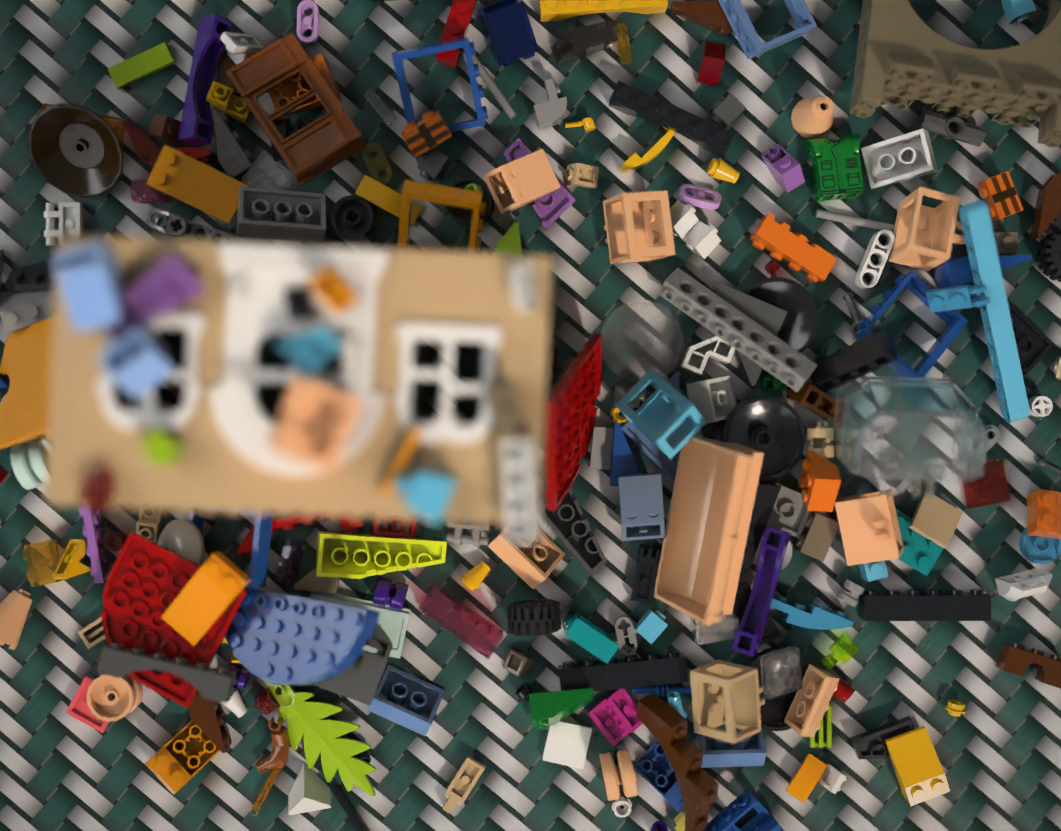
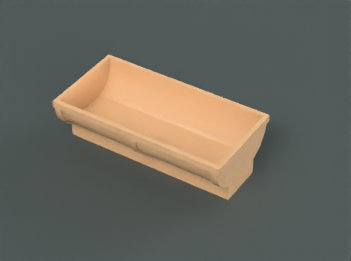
M693 436L680 450L653 597L705 625L720 622L723 615H731L733 612L762 466L763 452L738 443L722 442Z

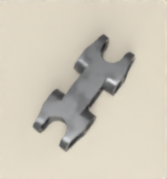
M159 209L150 210L146 219L150 227L182 240H198L199 232L205 230L206 238L202 241L250 243L243 238ZM155 214H157L155 223L153 224L152 218ZM164 218L163 224L160 225V221Z

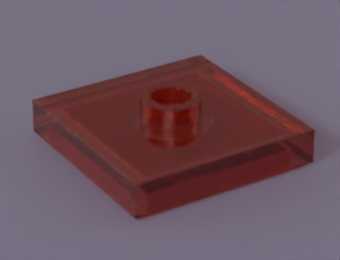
M1002 459L959 467L967 508L1010 501Z

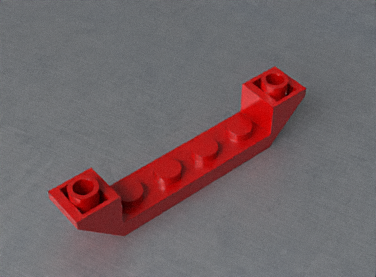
M318 513L315 517H301L300 514L277 518L272 520L271 533H275V528L282 527V530L285 531L295 528V524L303 522V526L315 524L316 519L323 518L324 521H330L336 518H325V513ZM349 514L339 516L342 531L348 530V533L361 531L360 527L365 525L363 519H349ZM255 524L238 548V554L252 555Z

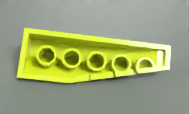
M318 531L316 576L361 579L373 575L445 563L447 541Z

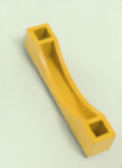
M539 0L540 22L561 21L576 16L606 12L665 13L668 7V0Z

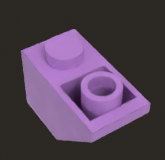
M779 144L761 154V158L775 181L787 193L805 183L800 163Z

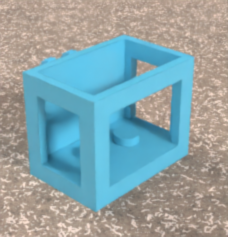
M650 369L615 405L627 420L670 460L707 423L695 406L653 369ZM652 383L657 390L636 411L630 408L628 405Z

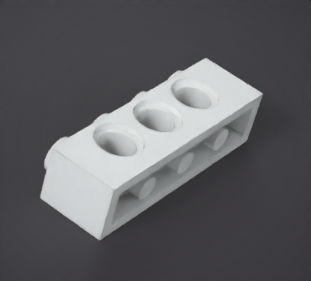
M536 439L503 441L508 542H532L541 539Z

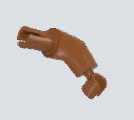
M272 717L268 723L269 728L272 730L273 748L269 757L256 763L257 770L261 774L275 767L283 768L288 762L289 738L286 727L282 726L284 723L283 717H279L277 723H275L274 717Z

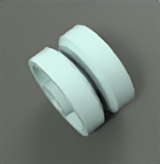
M45 437L33 439L29 445L21 443L11 448L10 458L14 473L19 483L26 490L40 487L42 482L46 484L48 439Z

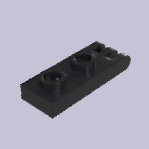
M640 544L630 600L652 604L661 548L657 547L655 555H652L653 546H648L647 554H644L645 545Z

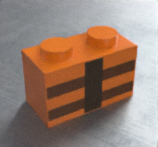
M431 110L422 116L423 119L415 123V121H412L403 127L402 137L414 157L452 137V133L439 110L436 112Z
M1009 171L978 183L979 195L988 206L992 222L1023 211Z

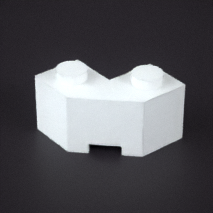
M677 200L670 208L673 234L675 236L678 235L686 242V246L692 252L705 259L721 242V239L716 234L718 230L710 223L706 225L701 222L694 214L696 210L690 204L686 203L684 205Z
M718 336L712 337L688 347L679 367L694 374L702 375L709 357L725 364L730 363L735 348Z

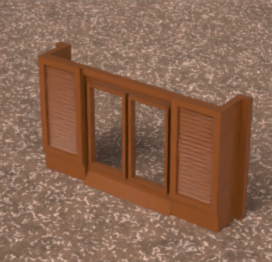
M293 33L277 40L226 71L228 79L232 85H235L294 174L300 187L366 147L360 132ZM300 72L311 87V90L267 115L256 98ZM314 96H317L327 114L283 139L272 122Z

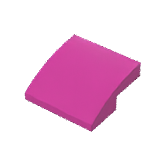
M624 688L614 690L587 712L612 746H615L628 733H633L643 724L636 717V703Z

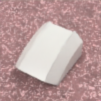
M1034 568L995 578L1000 596L1009 601H1017L1021 598L1044 593L1053 575Z

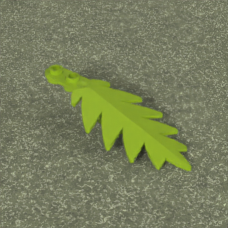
M262 679L280 705L278 716L283 717L284 721L287 718L288 736L293 751L297 750L304 736V751L308 768L312 769L321 753L322 769L328 783L332 781L338 770L348 792L352 791L354 785H356L370 796H375V790L366 775L375 771L376 767L361 759L351 757L370 749L371 745L353 739L337 738L359 729L360 725L341 720L324 719L327 716L342 711L343 707L325 702L305 701L313 697L314 693H296L292 685L277 684Z

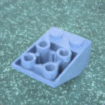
M99 241L55 253L57 279L74 332L79 333L121 322L117 252Z

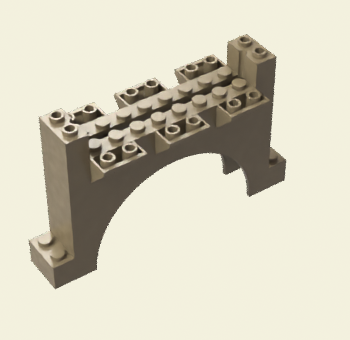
M863 0L850 114L866 118L871 117L879 105L888 104L903 109L908 108L914 100H921L923 103L930 104L929 111L941 115L952 114L959 118L971 117L977 109L985 110L986 113H991L990 121H996L1002 125L1016 124L1021 128L1032 127L1040 119L1038 143L1045 144L1047 147L1059 146L1061 144V1L1052 0L1050 2L1046 22L1041 32L1034 38L1009 48L985 50L966 47L942 37L921 20L908 0Z

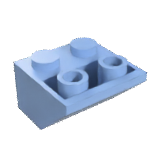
M139 328L97 358L111 379L135 400L176 371L149 331Z

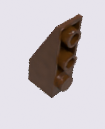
M1060 171L1052 174L1038 191L1030 234L1031 239L1044 237L1051 229L1049 225L1052 221H1056L1061 216Z
M197 691L188 707L190 718L218 749L225 753L230 748L232 741L230 733H226V717L224 712L220 710L219 704L221 703L205 699Z

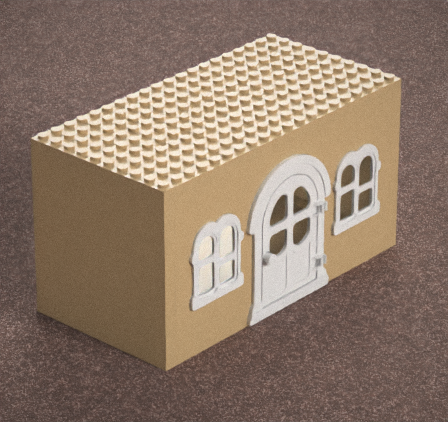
M57 234L56 253L99 241L117 252L120 299L172 253L179 256L208 292L138 327L139 329L143 327L148 330L156 342L157 331L160 328L185 329L187 331L186 368L183 371H175L164 379L183 381L185 383L184 403L175 412H165L158 408L155 403V387L144 394L143 401L138 407V399L135 400L113 381L97 359L133 331L119 338H114L104 326L79 333L74 332L57 279L55 264L46 501L54 502V506L65 507L79 503V507L92 508L104 504L103 508L117 509L128 505V509L142 510L143 508L153 506V510L167 511L177 507V511L192 512V510L202 508L204 513H217V511L226 509L228 514H241V512L251 510L252 515H266L270 511H276V516H290L294 512H300L301 517H315L318 513H325V518H339L342 514H349V519H364L366 515H374V520H388L390 516H398V521H413L414 517H422V522H431L404 505L408 493L398 490L394 486L388 497L379 493L412 428L416 427L422 432L400 474L414 479L417 469L457 478L441 517L446 518L447 523H461L462 519H469L471 524H486V520L496 521V525L507 526L503 441L536 439L540 512L552 257ZM520 261H529L535 271L537 305L533 310L529 311L518 310L513 302L511 267L514 263ZM327 266L338 275L358 298L338 315L310 287L315 316L290 320L287 313L285 290L309 287L308 282ZM322 327H329L344 344L342 347L343 362L340 371L336 373L315 372L310 377V379L325 385H336L341 391L362 401L333 473L278 453L267 444L275 423L263 413L257 402L255 394L257 384L260 382H272L291 385L295 373L302 375L294 365L287 371L263 370L258 367L256 361L257 347L260 341L270 334L283 333L288 337H292ZM415 340H439L444 343L442 369L427 370L415 369L413 367V343ZM456 342H481L484 344V374L482 383L511 376L524 425L501 432L495 431L483 384H463L453 381V355ZM414 379L440 380L442 382L441 412L439 417L432 423H420L411 414V384ZM453 394H480L482 396V412L477 422L465 426L454 420L451 412ZM163 427L185 444L181 450L183 452L182 457L174 465L171 463L166 466H157L148 459L149 455L139 448L154 428Z

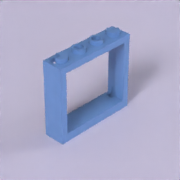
M718 0L747 59L806 35L817 26L805 0H784L798 29L762 44L741 0Z

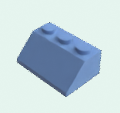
M388 665L368 711L425 736L432 724L445 690Z
M720 725L716 729L726 731V725ZM735 728L736 733L742 731L741 729ZM762 728L760 732L734 744L698 734V748L703 751L701 768L764 766L767 752Z

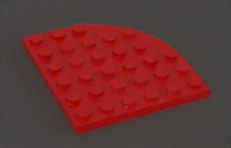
M593 333L591 338L585 342L584 348L578 352L574 362L570 363L567 372L562 374L560 382L557 386L553 387L550 396L545 398L546 417L544 429H546L544 447H546L544 465H546L547 471L544 481L547 483L545 500H547V509L556 511L581 468V464H579L581 456L586 455L598 410L594 405L601 389L602 334Z
M130 532L108 576L103 592L104 600L101 615L108 645L112 642H119L125 644V648L133 649V647H140L146 649L147 653L161 652L167 654L168 658L183 657L188 659L189 663L204 662L211 665L248 590L243 589L199 642L193 646L161 617L202 566L135 532ZM151 669L128 673L149 689L187 708L197 692V689L188 681L167 671Z

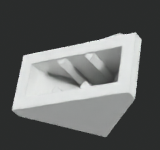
M305 762L288 795L289 815L331 808L330 787L312 769H309Z

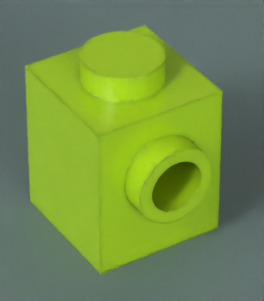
M157 427L153 429L139 448L149 455L148 459L153 464L166 466L171 463L174 465L182 457L183 452L181 450L185 444L163 427Z

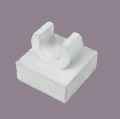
M827 764L818 782L827 790L836 794L837 791L841 790L840 786L843 781L847 779L838 769Z

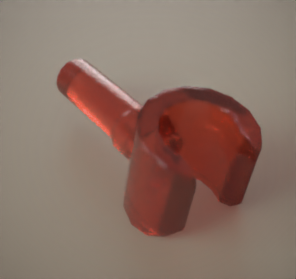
M771 260L765 265V270L771 277H777L775 272L780 269V266L776 260Z

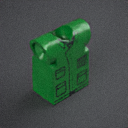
M860 134L844 135L836 140L825 137L806 140V148L812 161L815 202L857 198L864 192L860 156L858 154Z

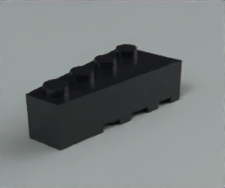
M758 481L741 567H751L780 492V485L769 481Z

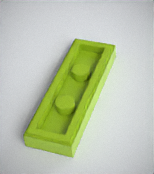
M163 42L108 68V71L116 88L119 90L174 64L175 61L167 44Z

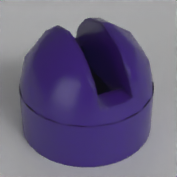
M656 821L651 826L650 831H668V827L665 823Z

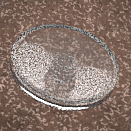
M634 300L619 306L609 315L601 330L602 357L606 365L615 375L628 382L637 383L650 369H653L662 378L666 377L677 366L683 353L684 335L678 319L668 308L654 301Z

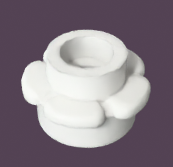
M623 796L612 803V810L617 817H626L632 811L631 801Z

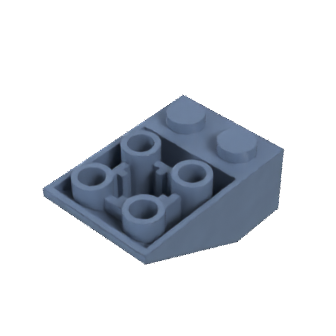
M661 472L619 475L622 540L665 538Z

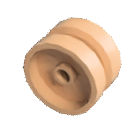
M129 674L120 678L102 675L89 686L86 696L87 704L92 714L97 718L108 722L117 721L138 707L142 700L143 688L142 684Z
M629 749L618 750V765L614 764L613 755L610 752L599 754L608 801L619 799V785H622L624 795L627 798L637 796V778Z

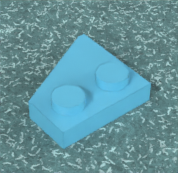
M322 327L274 342L299 372L308 378L344 346L329 327Z

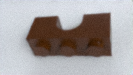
M1011 642V645L1003 643L996 664L997 668L1023 677L1026 668L1030 664L1035 663L1037 666L1036 680L1061 688L1060 656L1051 654L1050 657L1044 656L1043 651L1031 648V651L1024 649V645Z

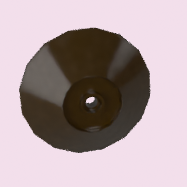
M72 103L50 105L36 115L29 129L28 149L35 168L49 184L65 194L81 198L100 196L115 186L123 171L124 153L118 135L103 117L88 107Z

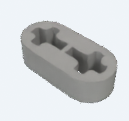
M621 615L614 622L616 638L620 652L625 656H631L637 651L634 624L628 616ZM622 620L630 623L629 626H626V634L623 633L621 627L618 628ZM628 637L630 644H633L630 647V651L622 648L625 645L624 638Z

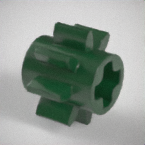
M766 371L762 374L765 377L762 383L766 391L773 392L776 395L788 387Z

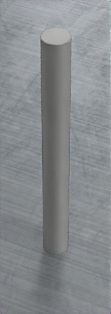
M472 55L473 64L478 63L480 77L508 117L512 119L517 115L477 56Z
M817 209L815 214L817 218L876 230L886 229L894 233L895 225L820 209Z

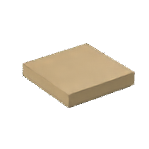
M926 491L922 495L909 528L945 549L951 541L963 512Z

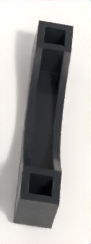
M618 81L609 101V107L673 130L703 149L724 158L735 134L728 129L621 81Z

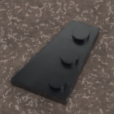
M746 582L740 583L737 586L733 607V616L737 629L744 615L752 590ZM769 615L760 645L784 638Z

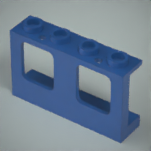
M746 789L707 823L703 831H781L783 828L757 798ZM751 808H754L757 814L743 827L738 828L734 823Z

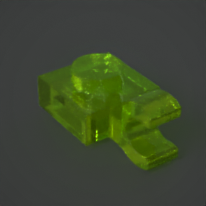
M842 634L828 647L832 653L825 656L820 662L830 670L838 661L845 664L859 649L845 634Z

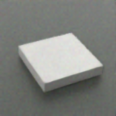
M564 720L549 726L542 760L583 769L592 727Z

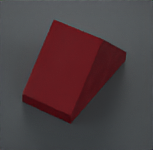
M705 41L696 83L717 87L725 62L726 45Z

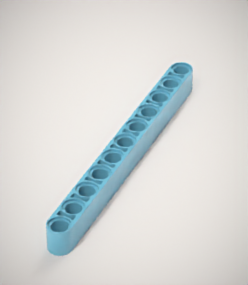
M981 199L960 206L959 213L974 284H984L987 287V291L977 293V298L988 297L990 299L989 304L979 306L1002 415L1007 423L1029 417L1030 408L990 214L986 202Z

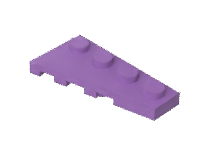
M518 138L503 153L510 163L532 152ZM560 182L561 188L531 202L545 229L576 201Z
M172 253L120 299L122 321L104 327L114 338H119L208 291L179 256Z
M79 507L80 516H83L84 520L83 535L87 537L88 542L86 553L91 559L90 574L94 576L95 583H104L109 576L107 549L102 547L105 541V528L100 527L103 507Z

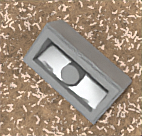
M593 426L589 468L610 470L614 428Z

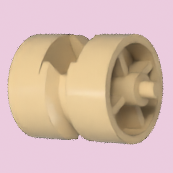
M818 422V426H815V428H806V440L809 441V445L806 446V454L808 451H813L823 458L834 457V445L831 444V441L834 440V428H824L822 422Z

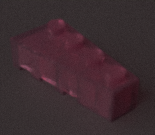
M436 585L432 586L419 606L420 613L430 620L434 619L442 629L452 632L456 635V638L470 645L487 659L490 658L503 638V630Z

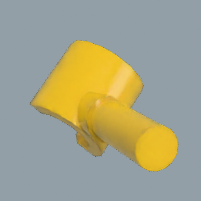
M590 117L578 122L565 123L566 128L584 126L585 132L596 129L595 123Z

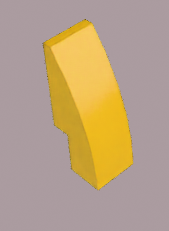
M364 175L355 194L377 208L400 219L402 195ZM412 202V226L415 225L423 209L422 206L415 202Z

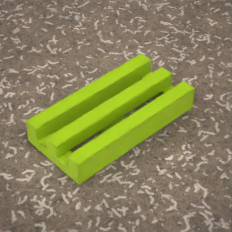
M830 704L825 712L826 741H823L822 717L818 730V741L815 742V735L814 737H809V746L811 748H832V706Z

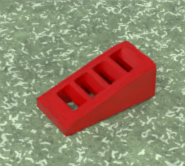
M390 516L388 518L392 520L391 532L387 531L388 520H383L382 531H379L380 520L372 518V535L415 538L417 517H414L413 521H409L408 533H404L405 521H400V531L396 532L398 516Z

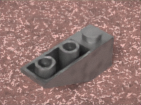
M216 108L213 111L218 161L228 176L233 178L252 166L251 160L254 158L247 148L243 149L239 143L241 138L236 130L231 131L227 123L229 120L223 111L219 112Z

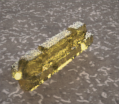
M618 23L615 25V32L618 35L616 38L619 54H621L620 61L622 65H629L633 60L632 55L629 53L631 49L629 37L626 34L627 25L626 23Z

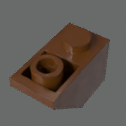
M154 115L148 135L178 146L194 147L178 140L181 121L168 116Z

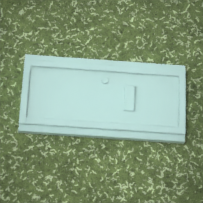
M311 591L310 599L379 611L378 622L372 637L393 644L389 657L401 658L411 609L403 607L402 611L391 609L389 604L380 606L373 604V601L337 593ZM364 645L362 648L371 653L381 654V650L368 645Z

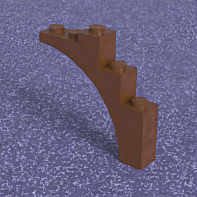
M656 694L646 696L638 700L636 717L657 739L672 765L684 802L685 831H703L707 826L709 804L717 800L719 783L701 769L703 751L686 738L688 720Z

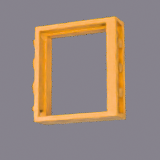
M405 180L401 196L397 250H418L409 248L412 202L415 199L473 209L468 253H476V250H480L481 237H478V232L482 233L484 220L480 219V214L484 215L486 203L482 202L483 192Z

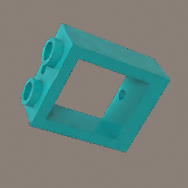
M576 611L572 615L568 614L562 623L565 636L607 664L619 648L616 638Z

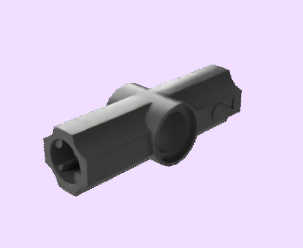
M928 110L923 112L919 122V129H925L928 132L941 135L946 140L954 139L977 147L981 146L986 136V128L964 122L959 117L951 118ZM949 124L954 125L955 133L949 130Z

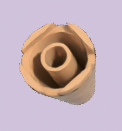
M811 96L800 100L792 110L791 121L793 128L804 138H820L830 130L833 124L834 104L831 99L824 96Z
M24 589L13 590L0 603V645L3 646L6 643L10 645L9 649L15 650L18 645L33 601L30 598L31 593Z

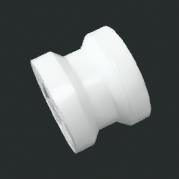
M1033 396L1028 399L1030 415L1044 417L1051 413L1053 404L1048 397Z

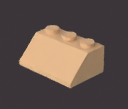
M505 526L488 547L532 589H535L546 580L565 556V553L541 530V539L532 542H508L507 526Z
M809 664L784 722L801 736L814 737L816 731L820 728L824 713L829 708L830 699L838 688L839 678L828 671Z

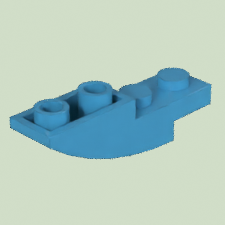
M776 595L775 598L773 597L771 607L784 612L782 619L785 622L800 627L833 630L850 627L854 623L848 619V614L839 610L833 613L829 611L830 607L819 602L817 606L810 603L807 611L806 606L796 602L795 605L787 603L788 599Z

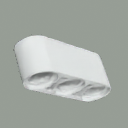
M881 230L871 237L855 276V284L858 288L868 289L877 284L894 244L895 237L891 231ZM880 235L886 238L885 246L879 243ZM872 254L878 257L877 265L871 262ZM864 274L869 275V284L863 282L862 277Z

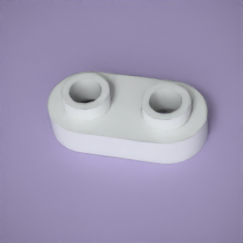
M529 261L516 262L511 267L513 302L520 311L533 310L537 305L534 268Z

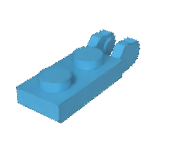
M984 284L939 288L926 292L931 313L972 308L973 306H985L990 303L988 297L973 298V294L987 291V287Z

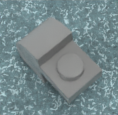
M553 78L544 81L548 101L533 106L538 130L558 124L566 112L567 97L558 99L561 93L559 85L554 84Z

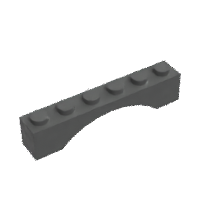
M112 642L102 649L98 674L120 678L128 673L139 670L154 669L167 671L188 681L205 699L227 703L231 699L236 673H232L229 668L218 667V669L209 667L210 664L204 662L189 663L188 659L183 657L172 659L168 658L165 653L154 652V654L147 653L146 649L140 647H133V649L125 648V644L119 642Z

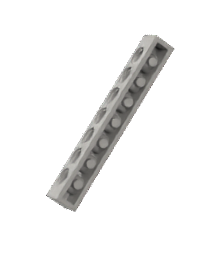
M677 268L664 281L659 291L660 296L794 391L798 392L817 367L811 360L681 269Z

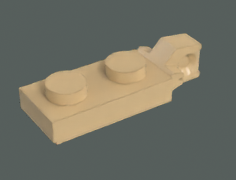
M467 755L445 791L444 797L447 800L442 808L444 811L450 813L455 804L460 806L461 803H464L486 768V765Z

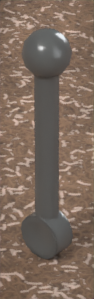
M1044 459L1038 460L1037 463L1040 467L1045 466L1061 474V469L1046 463Z

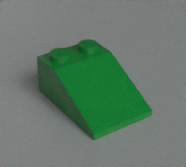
M593 688L529 694L532 728L536 727L537 730L549 729V726L555 725L593 701Z

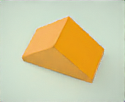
M327 266L308 282V285L338 315L358 299L338 275Z

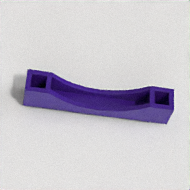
M216 14L200 18L178 136L179 141L194 147L211 144L214 121L211 115L210 103L206 100V97L211 88L218 62L226 48L220 37L223 32H231L232 22Z
M766 526L753 587L732 647L734 651L752 657L758 653L791 536L790 532Z

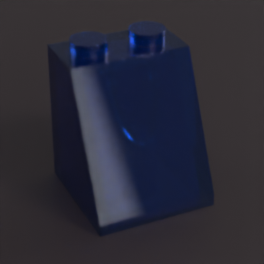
M505 0L478 10L496 62L499 65L503 64L504 67L510 66L515 63L516 59L521 57L523 59L535 56V52L539 51L523 0Z

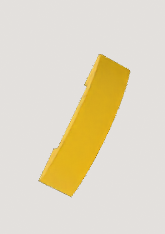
M664 127L668 132L642 158L635 152L619 168V172L621 174L627 173L649 163L667 146L675 131Z

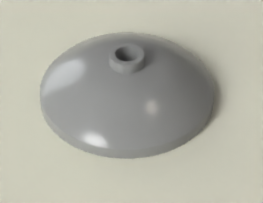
M175 519L169 522L162 530L157 544L202 566L205 547L198 527L187 519Z

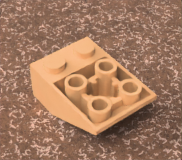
M543 149L502 165L483 175L501 215L512 212L561 188Z

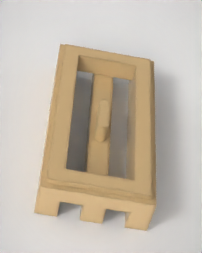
M102 616L77 632L88 650L106 639L104 634L92 643L89 641V639L104 630L103 626L87 636L84 634L102 622Z

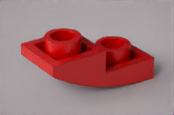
M184 147L175 149L204 164H209L212 162L211 159L216 158L214 152L205 148Z

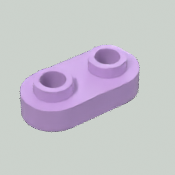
M303 0L297 7L296 32L300 41L305 44L314 43L319 36V8L312 0ZM307 10L313 11L311 15H305ZM311 31L312 34L311 36L306 37L305 32Z
M692 184L683 185L679 193V198L684 204L688 203L706 210L717 209L722 200L721 195L717 191Z

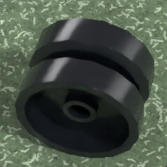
M464 177L455 181L450 187L464 189L472 183L481 187L483 191L482 202L486 203L484 215L480 214V219L484 220V225L492 217L495 210V201L489 188L482 181L473 177ZM445 205L448 213L456 222L471 228L473 209Z

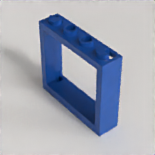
M468 37L392 52L407 124L412 121L416 123L403 60L464 48L477 119L448 124L447 126L451 132L485 126L484 119H488L486 106L482 107L480 98H484L482 85L477 84L476 77H479L480 73L478 63L473 64L472 55H476L474 43L469 42Z
M913 271L905 275L900 274L894 281L896 285L893 289L889 288L882 295L884 300L881 303H877L870 310L871 316L863 319L857 326L859 330L855 336L859 340L871 336L873 333L870 331V328L904 287L909 289L927 307H929L926 292L932 290V288ZM957 310L934 312L948 326L914 369L898 355V361L888 365L909 385L912 386L922 381L968 322Z
M198 508V510L188 512V520L193 522L202 534L204 512H202V508ZM246 510V512H241V514L255 516L250 575H247L252 580L246 587H265L273 511L266 513V515H252L251 510Z

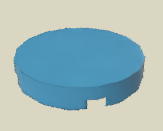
M1026 527L1020 535L1019 547L1024 558L1030 562L1041 565L1049 564L1061 553V539L1027 535Z

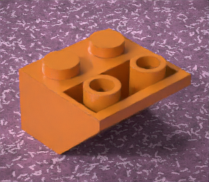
M808 451L806 459H803L802 462L803 473L798 478V486L802 488V502H805L807 511L832 512L841 482L838 467L817 453Z

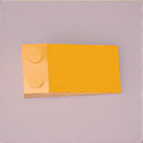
M164 145L146 183L152 188L228 224H231L238 209L239 186L248 187V185L167 145Z
M220 551L215 552L197 571L161 618L195 646L252 579Z

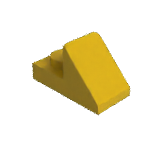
M83 539L70 540L52 578L69 579L89 572L90 568L80 563V560L85 556L88 542Z

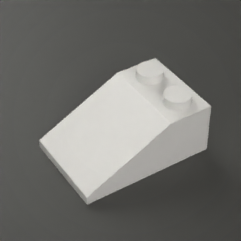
M925 129L916 130L861 148L871 189L938 172L929 133Z

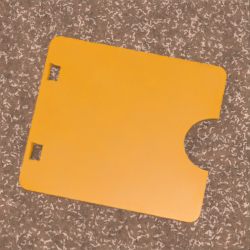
M53 316L11 333L6 339L0 374H8L10 385L5 399L0 404V449L49 432Z

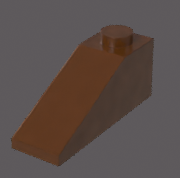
M718 0L672 2L670 12L712 32H718V34L725 35L733 31Z
M807 382L798 392L790 388L786 395V398L841 428L844 427L852 412L851 408Z

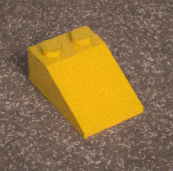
M925 726L885 740L901 792L910 806L950 792L944 770Z

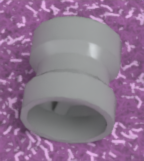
M846 579L843 584L844 589L838 593L837 598L856 608L858 597L863 595L865 589Z

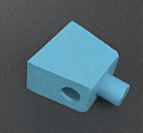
M417 469L414 479L399 474L394 488L408 493L404 501L405 506L439 525L457 478Z

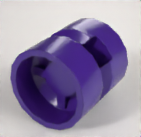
M380 577L373 604L380 606L389 604L391 609L402 611L409 585L400 582L393 584L392 580ZM391 591L396 593L395 598L390 597Z

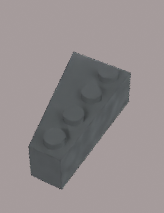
M570 487L556 511L547 509V500L541 504L540 518L587 575H592L607 560Z

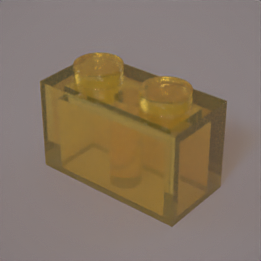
M56 539L24 545L23 558L27 562L28 570L26 575L27 580L31 582V587L64 580L52 578L60 562Z

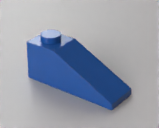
M613 423L614 434L609 485L619 487V475L641 474V471H637V464L620 424Z

